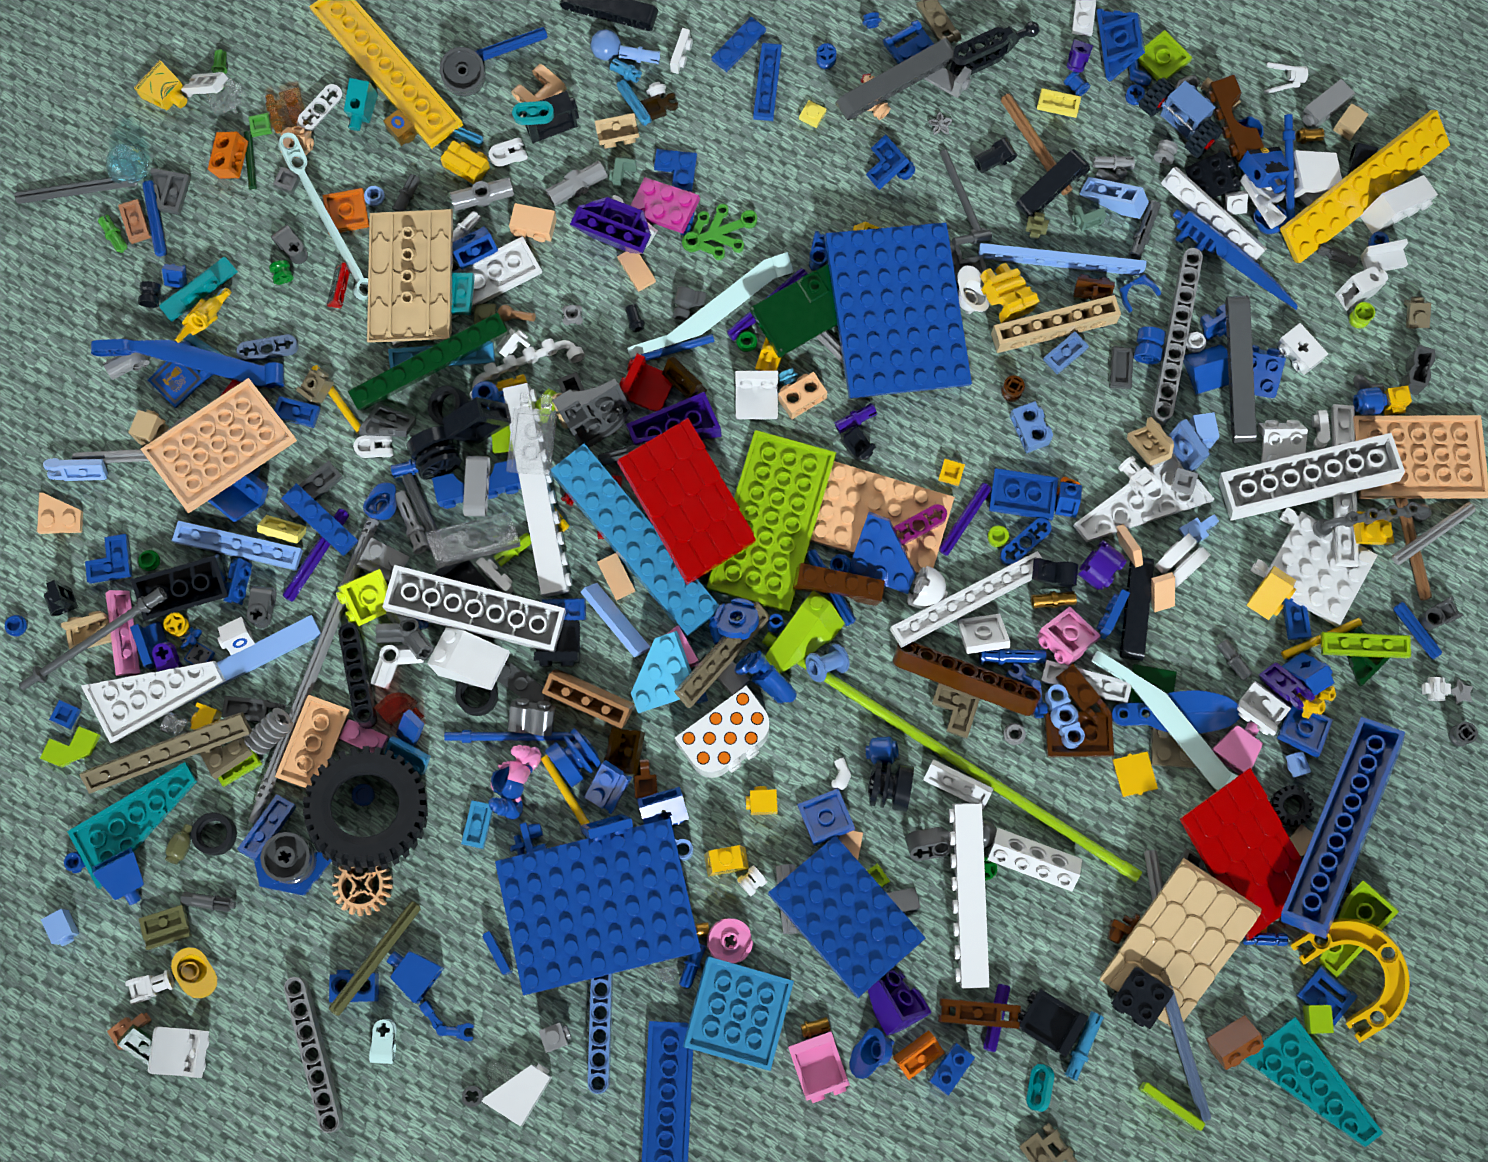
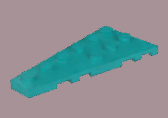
M188 763L180 764L67 831L97 889H101L103 886L93 875L92 867L132 847L134 852L198 782Z
M1296 1017L1291 1018L1263 1040L1264 1047L1257 1054L1250 1055L1244 1059L1250 1066L1361 1146L1367 1147L1383 1134L1382 1130Z

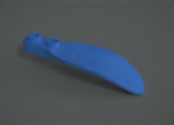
M1195 690L1167 694L1199 734L1229 727L1240 718L1239 711L1237 710L1238 704L1232 699L1217 693ZM1145 703L1118 704L1112 709V721L1118 726L1149 725L1160 731L1168 732ZM1143 710L1149 712L1148 718L1142 716ZM1120 711H1125L1127 717L1121 718L1119 715Z

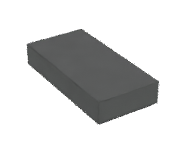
M1112 347L1110 388L1131 390L1134 348Z

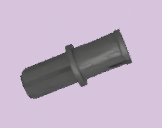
M410 174L403 188L399 190L400 194L394 206H392L395 212L405 211L410 200L414 199L413 194L420 183L418 176Z
M1228 639L1216 646L1228 663L1226 664L1231 665L1241 680H1245L1252 675L1251 670L1241 658L1242 654H1238Z

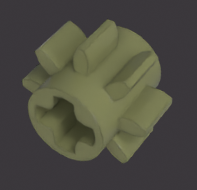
M1035 212L1034 217L1028 216L1025 231L1030 232V238L1039 239L1040 235H1046L1049 220L1044 219L1045 214Z

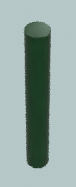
M245 131L244 138L248 141L245 154L248 188L252 190L257 189L253 140L251 131Z

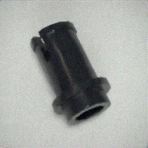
M628 305L625 309L630 323L628 327L632 332H640L644 329L645 322L641 319L638 305Z

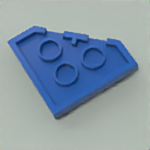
M872 512L868 513L851 560L849 573L884 580V586L908 594L916 572L906 556L907 553L897 537L890 519Z

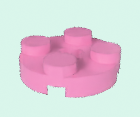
M724 918L716 922L711 927L707 936V948L711 955L716 959L730 963L744 960L751 952L753 945L748 926L742 921L733 918ZM733 935L735 945H729L727 948L724 939Z

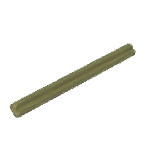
M409 902L329 1006L331 1013L339 1016L393 947L421 910L416 902Z

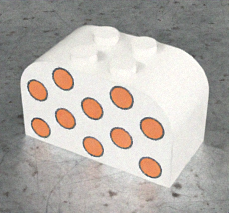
M745 686L676 736V745L693 768L702 776L715 778L722 776L728 771L733 773L742 766L740 764L741 761L745 758L750 760L759 753V748L764 745L769 735V718L764 708L749 688Z

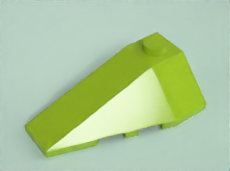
M813 590L765 657L770 665H774L781 674L810 653L816 652L818 648L831 642L845 623L832 603Z
M1362 880L1347 896L1338 919H1359L1383 929L1397 915L1399 909L1379 891ZM1351 944L1337 945L1323 952L1319 962L1334 976L1338 977L1364 948Z

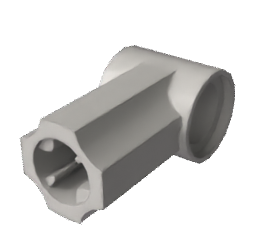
M132 353L126 356H115L104 362L103 366L110 378L114 380L131 370H141L142 366L145 368L150 362L146 355Z

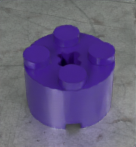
M1104 540L1097 545L1099 547L1097 551L1092 550L1080 566V571L1078 572L1079 577L1097 590L1109 587L1115 579L1112 575L1117 570L1120 571L1127 562L1123 554Z

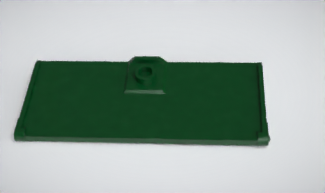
M828 264L803 276L795 283L749 308L752 316L779 358L837 325Z

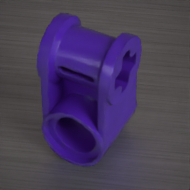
M1074 39L1066 67L1074 72H1083L1086 63H1088L1093 45Z
M160 643L153 648L152 656L157 672L183 667L179 660L177 649L172 643ZM168 649V654L161 655V651Z

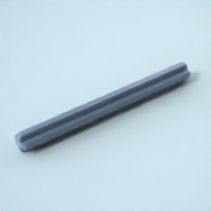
M1174 993L1166 1005V1010L1198 1118L1202 1121H1207L1211 1119V1114Z

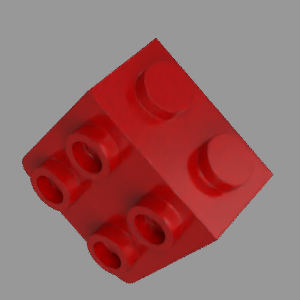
M636 354L635 359L630 360L627 367L628 374L626 378L622 377L619 386L627 401L653 412L659 411L663 408L673 384L662 375L663 370L646 364L645 356Z

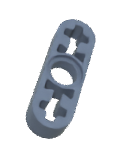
M287 334L242 342L238 345L236 353L241 360L254 362L293 355L297 352L299 345L292 335ZM287 341L291 342L289 349H286L284 346L287 344ZM277 342L280 345V351H278V347L276 345ZM266 344L273 345V350L270 353L262 352V348ZM255 346H257V350H258V352H259L258 355H257V353L255 352V350H256ZM246 348H249L251 351L248 353V356H245L243 353Z

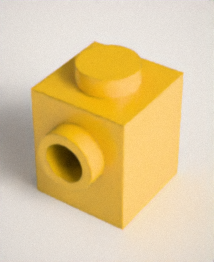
M767 786L754 787V790H750V796H746V810H751V815L777 814V790H767Z

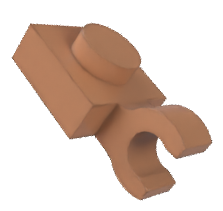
M141 1013L132 1021L129 1017H125L109 1029L107 1033L117 1048L123 1050L117 1045V1041L132 1024L141 1028L152 1019L148 1013Z

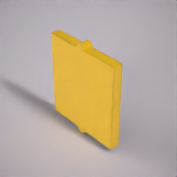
M1148 751L1134 755L1129 753L1126 757L1112 760L1122 797L1135 794L1142 795L1143 792L1158 789Z

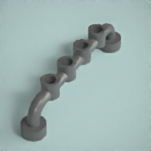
M1410 502L1402 508H1398L1395 505H1390L1382 511L1370 508L1363 514L1351 511L1343 517L1318 520L1313 525V532L1316 536L1323 538L1332 532L1333 527L1342 525L1352 527L1356 523L1361 522L1372 524L1376 520L1381 519L1391 521L1400 516L1412 517L1417 522H1423L1431 516V509L1424 503Z

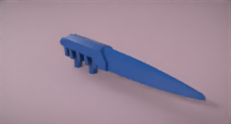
M1178 209L1174 212L1173 217L1180 221L1176 227L1181 230L1175 240L1182 244L1187 236H1189L1198 243L1194 248L1201 252L1204 248L1211 254L1216 250L1218 256L1242 274L1297 310V304L1286 291L1237 245L1192 211H1189L1186 215Z

